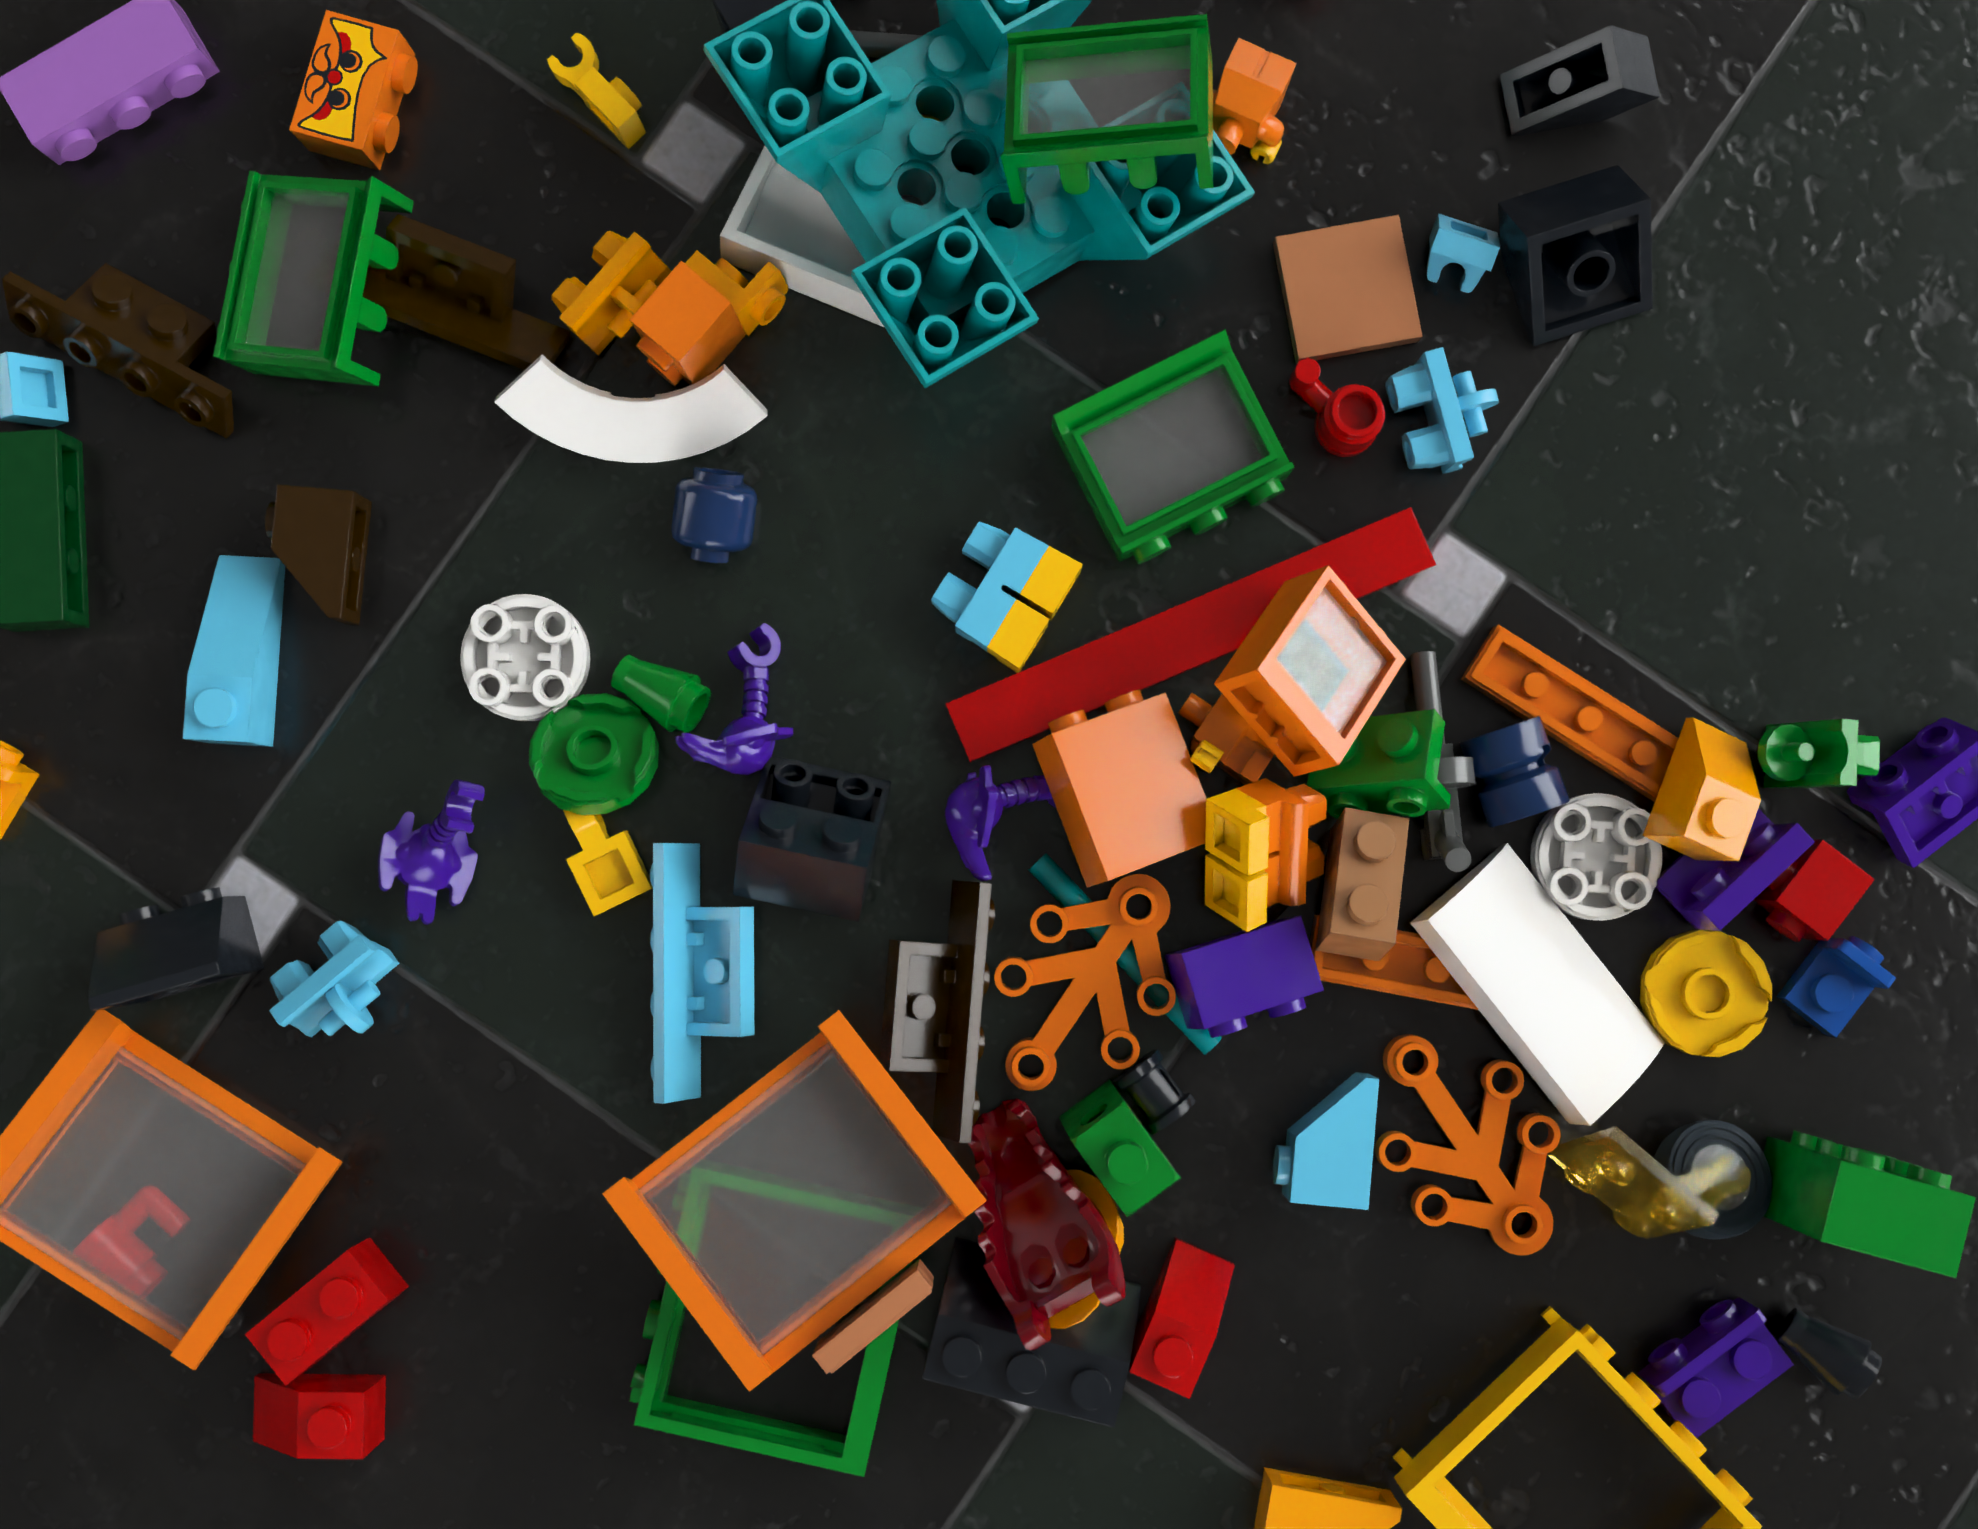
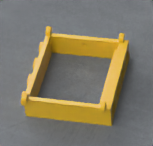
M1551 1306L1541 1314L1551 1327L1413 1459L1403 1448L1392 1456L1403 1468L1394 1476V1479L1407 1498L1436 1529H1493L1445 1476L1576 1351L1719 1503L1721 1508L1699 1529H1761L1763 1527L1745 1508L1753 1500L1750 1494L1724 1468L1714 1475L1699 1459L1707 1451L1703 1444L1679 1420H1676L1669 1427L1655 1413L1653 1409L1661 1403L1657 1395L1634 1372H1631L1624 1379L1608 1363V1360L1616 1354L1610 1345L1588 1324H1585L1578 1331Z

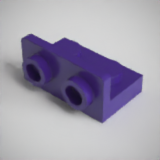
M1946 717L1940 718L1935 723L1919 731L1914 739L1884 762L1879 763L1877 776H1864L1857 782V786H1851L1847 790V794L1853 804L1873 813L1896 859L1915 868L1978 819L1977 730Z
M1758 808L1739 861L1694 860L1681 854L1660 874V877L1657 879L1656 888L1694 929L1720 931L1812 846L1815 841L1798 823L1773 824Z
M1737 1297L1733 1301L1730 1299L1720 1301L1707 1309L1699 1319L1701 1325L1682 1340L1674 1338L1659 1345L1648 1357L1650 1364L1637 1374L1661 1400L1660 1405L1673 1422L1679 1420L1698 1438L1794 1364L1764 1325L1767 1319L1761 1310L1744 1299Z

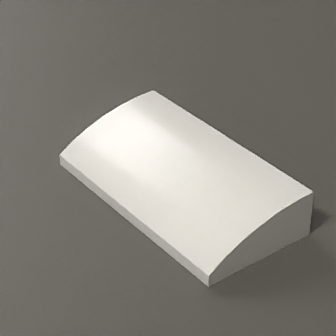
M764 146L720 234L721 258L727 260L733 266L755 275L766 263L771 262L781 271L789 289L884 327L851 277L852 270L866 262L820 192L779 165L767 147ZM901 196L907 203L924 205L921 200L914 196Z
M1508 843L1498 847L1410 922L1569 1124L1591 1126L1631 1087L1665 1044L1664 1040Z

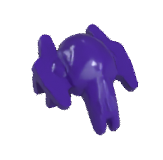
M766 623L761 624L749 633L759 647V656L752 653L743 641L727 652L732 664L743 672V681L745 682L743 685V693L745 694L743 695L741 709L743 717L730 722L721 732L717 741L690 733H681V736H675L678 747L688 753L693 758V762H706L732 774L749 775L761 770L772 757L775 740L793 736V728L778 727L776 723L768 724L763 720L766 717V707L768 705V666L777 660L781 650L778 634Z
M986 765L981 767L979 777H976V772L967 773L966 782L958 785L949 795L945 808L947 827L965 867L979 881L992 880L982 848L988 846L991 830L998 823L1003 807L1010 808L1015 804L1020 805L1025 802H1034L1035 800H1047L1050 805L1056 808L1044 775L1024 777L1021 780L1015 779L1009 783H1001L996 787L992 781L991 766Z
M458 779L454 780L447 792L443 809L436 816L432 824L422 825L419 829L412 831L415 815L407 811L402 815L395 829L386 832L382 836L378 855L379 888L383 892L388 891L392 887L395 877L406 886L405 907L407 918L410 922H415L421 917L423 924H431L435 915L437 891L445 887L450 891L449 904L451 906H457L462 902L473 879L478 854L468 846L466 833L473 832L472 808L475 800L483 801L485 790L482 785Z

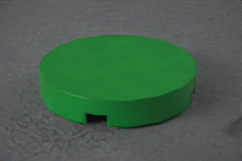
M608 693L583 694L568 700V706L561 708L555 714L552 710L540 720L530 740L529 765L541 793L558 808L579 815L608 814L631 804L649 787L658 768L659 744L650 722L630 700Z

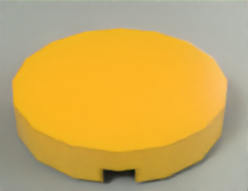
M1690 930L1668 938L1650 955L1640 979V1004L1645 1018L1664 1040L1665 1044L1689 1055L1721 1057L1742 1050L1761 1033L1767 1021L1765 1015L1768 1011V1001H1772V982L1764 961L1747 942L1721 931Z

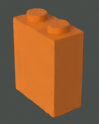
M1140 689L1126 693L1105 702L1108 713L1090 720L1087 719L1084 709L1062 716L1048 723L1051 734L1032 744L1087 888L1205 844L1207 798L1194 764L1190 760L1189 751L1166 692L1146 700L1143 699Z

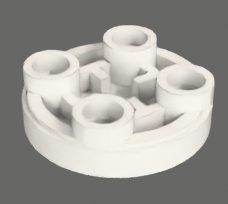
M532 594L507 596L478 608L471 617L470 625L462 641L460 654L462 674L473 699L491 712L516 721H538L543 719L550 711L553 710L555 714L561 708L568 706V700L577 697L582 691L588 678L591 661L588 639L578 620L558 603Z
M1593 793L1569 798V802L1552 808L1544 816L1534 833L1531 843V869L1533 876L1562 912L1580 919L1604 921L1622 917L1647 905L1652 897L1662 869L1661 844L1642 836L1650 813L1621 797L1611 794Z

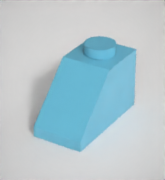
M1355 1072L1287 1129L1286 1146L1276 1145L1273 1182L1274 1184L1282 1185V1194L1290 1203L1362 1210L1369 1209L1379 1089L1378 1078L1369 1073Z

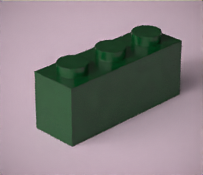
M57 429L0 432V628L13 632L89 628L82 441Z

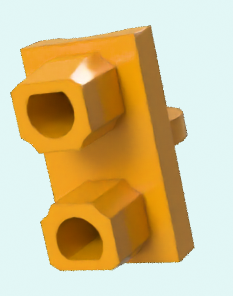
M607 231L593 247L591 258L601 268L587 286L575 276L566 278L551 295L552 301L562 313L559 317L562 322L598 356L615 336L622 339L633 326L630 318L671 273L669 267L653 252L650 244L636 232H633L627 239L613 231Z

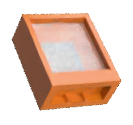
M1328 565L1283 583L1214 685L1295 777L1334 767L1341 763L1406 659Z

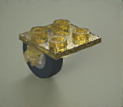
M1701 1120L1677 1128L1663 1140L1654 1158L1617 1126L1559 1144L1548 1155L1564 1169L1565 1178L1574 1187L1587 1194L1595 1195L1614 1211L1613 1217L1622 1228L1633 1235L1644 1237L1645 1239L1681 1231L1705 1239H1724L1741 1235L1754 1227L1763 1218L1772 1196V1176L1763 1151L1749 1134L1739 1127L1724 1121Z

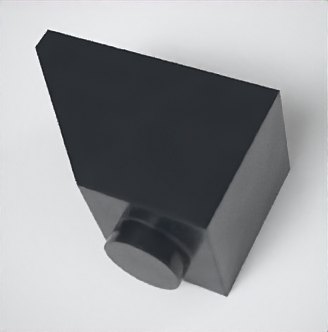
M1612 25L1500 74L1511 135L1515 136L1604 121L1660 98L1648 36Z

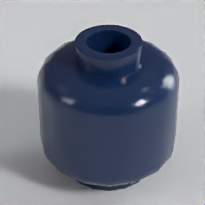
M693 468V477L684 478L677 483L671 527L672 537L678 543L691 547V559L710 563H727L729 552L742 551L751 545L754 533L757 494L752 487L743 483L744 474L715 468Z

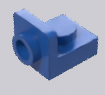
M1850 936L1848 940L1844 938H1830L1829 941H1818L1776 997L1824 1035L1836 1038L1874 988L1889 989L1896 977L1880 965L1884 960L1883 955L1862 939L1855 936Z

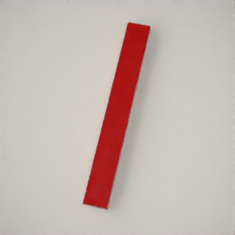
M1412 507L945 703L970 763L1050 730L1048 723L1062 716L1083 709L1085 714L1104 707V703L1135 690L1140 689L1142 691L1237 651L1280 587L1287 580L1329 565L1353 596L1359 599L1433 568L1436 562Z

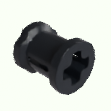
M1158 1049L1142 1056L1112 1081L1117 1090H1126L1146 1117L1145 1128L1150 1135L1156 1134L1172 1124L1196 1102L1190 1092L1182 1093L1161 1064L1163 1055Z

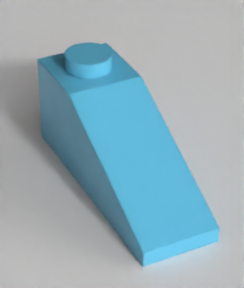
M219 555L187 673L183 739L209 744L273 747L285 565L279 558Z

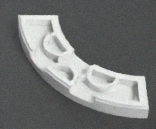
M541 355L500 392L494 401L521 425L560 447L582 455L627 463H657L705 453L744 434L768 416V410L725 364L709 376L685 388L656 394L652 398H628L613 396L611 392L584 384L557 368L545 356Z

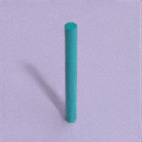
M1047 853L1028 870L1062 907L1093 902ZM1109 925L1083 929L1098 943ZM1130 941L1116 963L1139 986L1142 978L1134 946ZM1152 984L1145 990V994L1158 1007L1166 1003L1168 991L1163 985ZM1176 995L1175 1004L1166 1013V1016L1204 1055L1207 1054L1220 1042L1222 1036L1211 1038L1208 1028L1187 1029Z

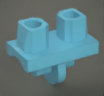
M1443 347L1424 352L1413 366H1409L1391 375L1385 382L1390 405L1394 413L1424 406L1429 427L1410 431L1402 436V447L1409 469L1441 466L1442 474L1462 469L1463 463L1474 458L1469 437L1488 432L1482 411L1499 403L1496 389L1477 391L1471 371L1456 374L1452 380Z
M337 921L320 935L318 945L329 959L324 965L314 972L309 964L296 960L285 964L270 977V982L279 1002L269 1011L278 1025L286 1027L290 1024L298 1028L306 1036L313 1037L321 1029L327 1035L332 1036L345 1024L357 1033L363 1034L374 1024L373 1017L366 1006L381 994L375 984L400 963L390 949L369 940L356 927L344 921Z

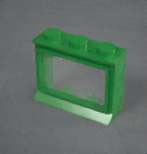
M1207 14L1007 33L1008 66L1004 151L1000 156L1012 204L1026 203L1027 167L1058 165L1063 189L1069 194L1079 195L1087 192L1090 187L1089 162L1126 159L1131 185L1138 189H1148L1157 183L1156 156L1195 153L1200 189L1213 188V70Z
M249 170L245 196L241 204V216L233 257L229 266V278L221 319L217 327V339L213 357L253 374L379 387L381 374L351 361L356 328L363 331L381 332L387 324L385 309L363 297L368 266L376 269L393 270L399 261L397 247L375 234L379 211L412 213L414 201L373 176L367 181L266 175Z
M1226 329L1053 415L1051 430L1118 562L1134 556L1138 564L1146 562L1172 547L1168 540L1169 537L1189 527L1194 536L1202 534L1226 521L1228 516L1225 509L1247 499L1252 508L1274 498L1285 490L1281 481L1285 480L1294 469L1293 463L1289 462L1232 351Z

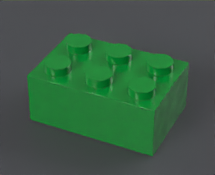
M1793 1130L1791 1142L1767 1137L1764 1155L1768 1161L1772 1176V1196L1769 1207L1763 1217L1824 1243L1952 1278L1957 1277L1976 1197L1950 1189L1952 1175Z

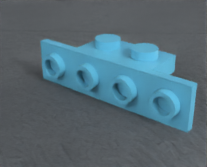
M653 843V863L650 869V882L653 888V928L650 934V945L653 952V992L650 1000V1009L653 1016V1057L650 1072L653 1080L654 1103L660 1104L701 1098V1036L744 1037L755 1035L754 906L700 907V843Z

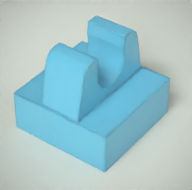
M1438 213L1429 236L1430 250L1427 262V278L1429 281L1437 283L1441 270L1445 265L1458 263L1465 269L1460 281V291L1465 293L1472 292L1485 271L1491 272L1500 249L1498 233Z
M8 351L1 353L0 421L48 427L68 423L63 360Z

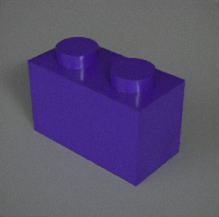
M1301 916L1276 919L1248 932L1242 930L1164 955L1186 1028H1208L1211 1038L1227 1035L1248 1027L1245 1016L1267 1009L1269 1018H1276L1307 1008L1304 997L1324 991Z

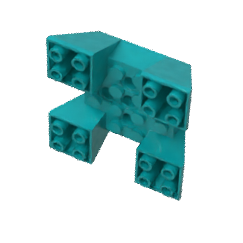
M787 0L704 44V53L775 161L821 193L866 263L852 270L851 277L924 388L1036 324L1039 317L1023 295L1024 292L1078 261L1146 260L1252 198L1255 193L1213 130V188L1200 189L1195 153L1156 156L1157 183L1148 189H1138L1131 185L1126 159L1089 162L1090 187L1087 192L1079 195L1069 194L1063 189L1058 165L1027 167L1026 203L1012 204L1000 156L1004 151L1008 66L1007 33L1071 27L1092 0H937L940 27L873 63H870L830 0ZM1068 82L1030 85L1028 134L1098 128ZM1182 83L1106 127L1190 120V94ZM922 114L932 115L939 119L940 122L935 119L924 118ZM955 166L967 167L976 175L960 172ZM901 196H914L921 200L924 205L907 203ZM989 218L1001 219L1011 228L996 226Z

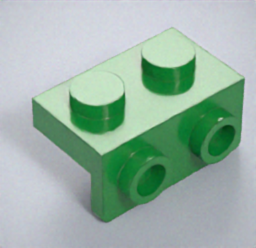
M1435 709L1371 716L1366 721L1341 763L1334 767L1309 773L1307 786L1326 797V811L1336 819H1338L1345 807L1381 814H1397L1404 817H1418L1425 814L1426 811L1449 809L1451 794L1437 779L1445 721Z

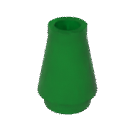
M630 654L626 655L619 662L611 680L613 689L626 695L668 732L675 731L676 729L684 733L691 732L702 719L711 696L710 689L701 684V679L698 675L646 662Z

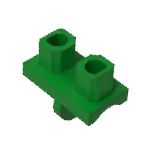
M1852 719L1766 725V731L1759 741L1757 750L1759 763L1766 773L1764 776V788L1790 789L1857 786V776H1877L1880 763V740L1878 736L1858 735L1859 720Z

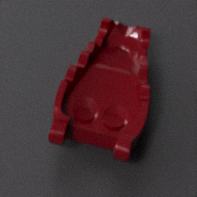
M1017 1098L1002 1101V1104L988 1113H982L972 1126L971 1143H968L975 1157V1168L980 1175V1179L973 1183L987 1200L974 1211L984 1226V1230L978 1235V1243L986 1257L984 1268L1009 1309L1022 1344L1028 1350H1035L1051 1340L1049 1318L1092 1293H1095L1100 1302L1106 1307L1125 1298V1279L1119 1249L1105 1220L1099 1214L1090 1198L1074 1182L1056 1154L1044 1140L1036 1117L1026 1102Z

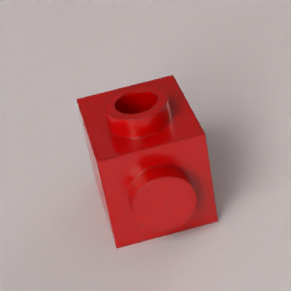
M1823 839L1814 840L1815 843L1754 899L1755 902L1770 912L1766 921L1779 933L1795 942H1800L1802 938L1829 941L1875 880Z

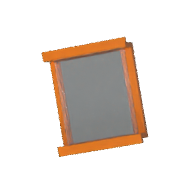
M97 1010L0 1135V1241L172 1351L170 1356L190 1369L196 1370L343 1162L324 1149L316 1148L145 1039L106 1010Z
M840 1010L818 1026L820 1030L818 1035L634 1178L623 1177L602 1193L749 1392L987 1201Z

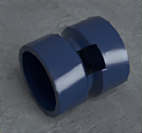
M1540 716L1460 742L1464 757L1473 758L1475 777L1484 780L1485 785L1478 793V797L1489 828L1520 820L1570 801L1559 768L1545 763L1544 758L1552 748Z

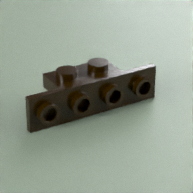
M397 214L386 227V240L397 247L399 261L393 270L376 269L368 266L363 297L382 306L386 311L387 317L523 370L527 369L541 355L545 356L552 364L556 361L570 341L571 331L513 309L516 259L400 214ZM340 241L309 275L310 287L330 294Z
M107 263L99 268L66 301L11 271L2 278L10 322L27 336L42 338L68 352L79 364L88 368L95 367L116 378L136 395L153 398L177 411L184 420L194 426L206 427L226 439L234 432L232 391L188 368L216 338L215 322Z
M952 880L947 943L889 940L880 1063L888 1071L937 1073L932 1130L937 1136L958 1143H971L972 1126L976 1123L980 1110L979 1096L975 1088L977 1063L981 1059L985 1047V1036L981 1026L982 1000L988 991L990 983V970L986 962L988 933L994 924L995 906L991 898L992 883Z

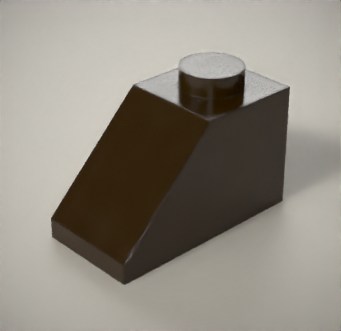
M277 484L276 500L269 503L265 515V530L267 537L271 539V549L327 617L346 625L359 626L372 502L355 491Z

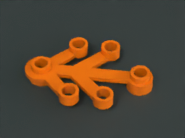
M1145 874L1128 875L1114 884L1107 899L1062 908L1055 904H1044L1033 912L1030 928L1033 935L1043 943H1056L1069 930L1109 925V927L1093 948L1026 961L1020 957L1013 956L1005 958L998 964L994 974L995 985L1001 993L1010 997L1023 995L1034 985L1074 978L1034 1037L1018 1040L1008 1051L1005 1063L1006 1073L1016 1087L1025 1091H1037L1046 1087L1053 1080L1057 1068L1055 1052L1095 993L1097 994L1105 1035L1101 1042V1054L1104 1061L1115 1069H1127L1137 1061L1140 1047L1136 1036L1129 1030L1116 962L1132 940L1142 978L1136 993L1139 1006L1145 1013L1152 1016L1164 1015L1173 1008L1176 1001V993L1170 981L1165 978L1157 932L1166 924L1169 918L1171 903L1168 892L1158 880ZM1133 895H1145L1151 902L1150 912L1143 918H1133L1127 913L1126 904ZM1052 911L1060 916L1062 927L1058 933L1045 935L1038 929L1037 919L1044 912ZM1009 965L1020 966L1026 973L1025 983L1018 988L1006 986L1001 978L1003 969ZM1161 984L1166 987L1168 991L1166 1003L1159 1007L1149 1006L1144 1001V992L1148 986ZM1117 1037L1126 1038L1132 1044V1052L1124 1060H1116L1108 1053L1109 1043ZM1028 1054L1038 1056L1044 1065L1042 1072L1035 1077H1027L1022 1074L1018 1063L1023 1056Z
M1403 1034L1393 1038L1387 1044L1383 1053V1065L1386 1073L1394 1081L1407 1087H1414L1455 1149L1413 1141L1409 1136L1400 1131H1388L1382 1134L1376 1142L1375 1154L1378 1161L1384 1167L1394 1172H1403L1413 1167L1476 1180L1491 1202L1451 1197L1441 1187L1426 1184L1419 1187L1411 1198V1208L1414 1215L1429 1226H1441L1449 1221L1488 1229L1493 1241L1510 1254L1524 1256L1542 1249L1552 1235L1553 1216L1549 1206L1539 1195L1547 1153L1553 1151L1560 1142L1561 1133L1558 1124L1552 1118L1540 1113H1531L1524 1116L1517 1126V1138L1522 1144V1150L1513 1187L1499 1168L1511 1099L1518 1096L1524 1086V1076L1521 1069L1514 1063L1501 1059L1493 1060L1483 1068L1481 1084L1485 1091L1476 1133L1436 1074L1438 1055L1433 1045L1426 1039L1413 1034ZM1411 1050H1419L1424 1058L1422 1068L1416 1073H1407L1402 1064L1404 1055ZM1500 1068H1507L1512 1074L1511 1086L1505 1091H1497L1492 1084V1077ZM1537 1122H1544L1548 1128V1137L1542 1144L1533 1145L1529 1140V1129ZM1393 1140H1402L1407 1147L1406 1156L1399 1162H1389L1385 1155L1387 1145ZM1430 1194L1440 1195L1443 1201L1441 1211L1434 1216H1426L1422 1212V1202ZM1527 1212L1532 1219L1531 1228L1524 1234H1515L1512 1230L1513 1218L1518 1213Z

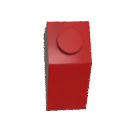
M1175 1237L1135 1329L1128 1370L1130 1373L1190 1399L1217 1336L1235 1267L1234 1263Z
M276 1373L257 1374L254 1378L253 1442L296 1459H364L385 1439L386 1375L302 1374L285 1386Z

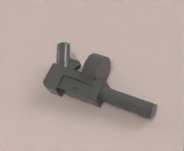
M1424 651L1413 653L1410 655L1416 711L1435 709L1443 719L1436 652ZM1443 734L1437 779L1451 794L1450 807L1444 810L1426 811L1425 814L1420 816V820L1424 821V828L1420 830L1422 854L1424 861L1443 859L1451 871L1461 872L1469 867L1471 854L1463 843L1457 788L1476 784L1472 757H1454L1453 743L1445 744V734Z

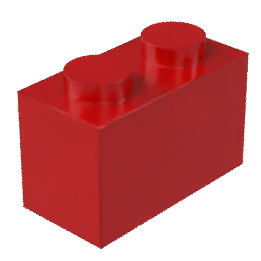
M369 1237L346 1250L249 1330L245 1336L286 1386L313 1367L405 1291L409 1285Z

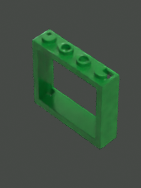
M701 1159L692 1166L691 1174L683 1173L680 1176L678 1188L674 1193L672 1210L682 1212L677 1234L696 1259H698L714 1186L893 1226L891 1235L924 1209L707 1159ZM912 1262L879 1287V1291L909 1268ZM666 1281L662 1301L652 1299L644 1324L643 1338L653 1340L648 1364H637L630 1386L632 1391L629 1402L638 1403L634 1421L635 1426L861 1477L865 1476L899 1320L866 1346L847 1435L667 1395L686 1306Z

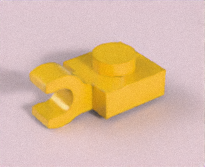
M575 33L571 39L577 50L583 54L581 62L574 67H566L554 55H551L547 59L549 67L556 79L564 86L573 89L596 117L627 149H630L646 134L636 112L642 107V104L620 78L616 76L612 81L608 82L598 72L599 59L591 42L582 34Z
M563 810L583 850L567 858L566 861L593 916H597L652 889L650 876L627 830L609 837L601 814L579 815Z

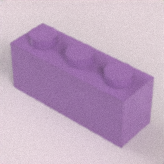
M132 0L1 76L0 91L31 144L55 163L61 165L66 161H76L88 156L96 149L98 142L121 129H132L143 124L149 119L153 110L170 100L184 98L196 93L204 86L206 79L220 71L185 11L175 0Z

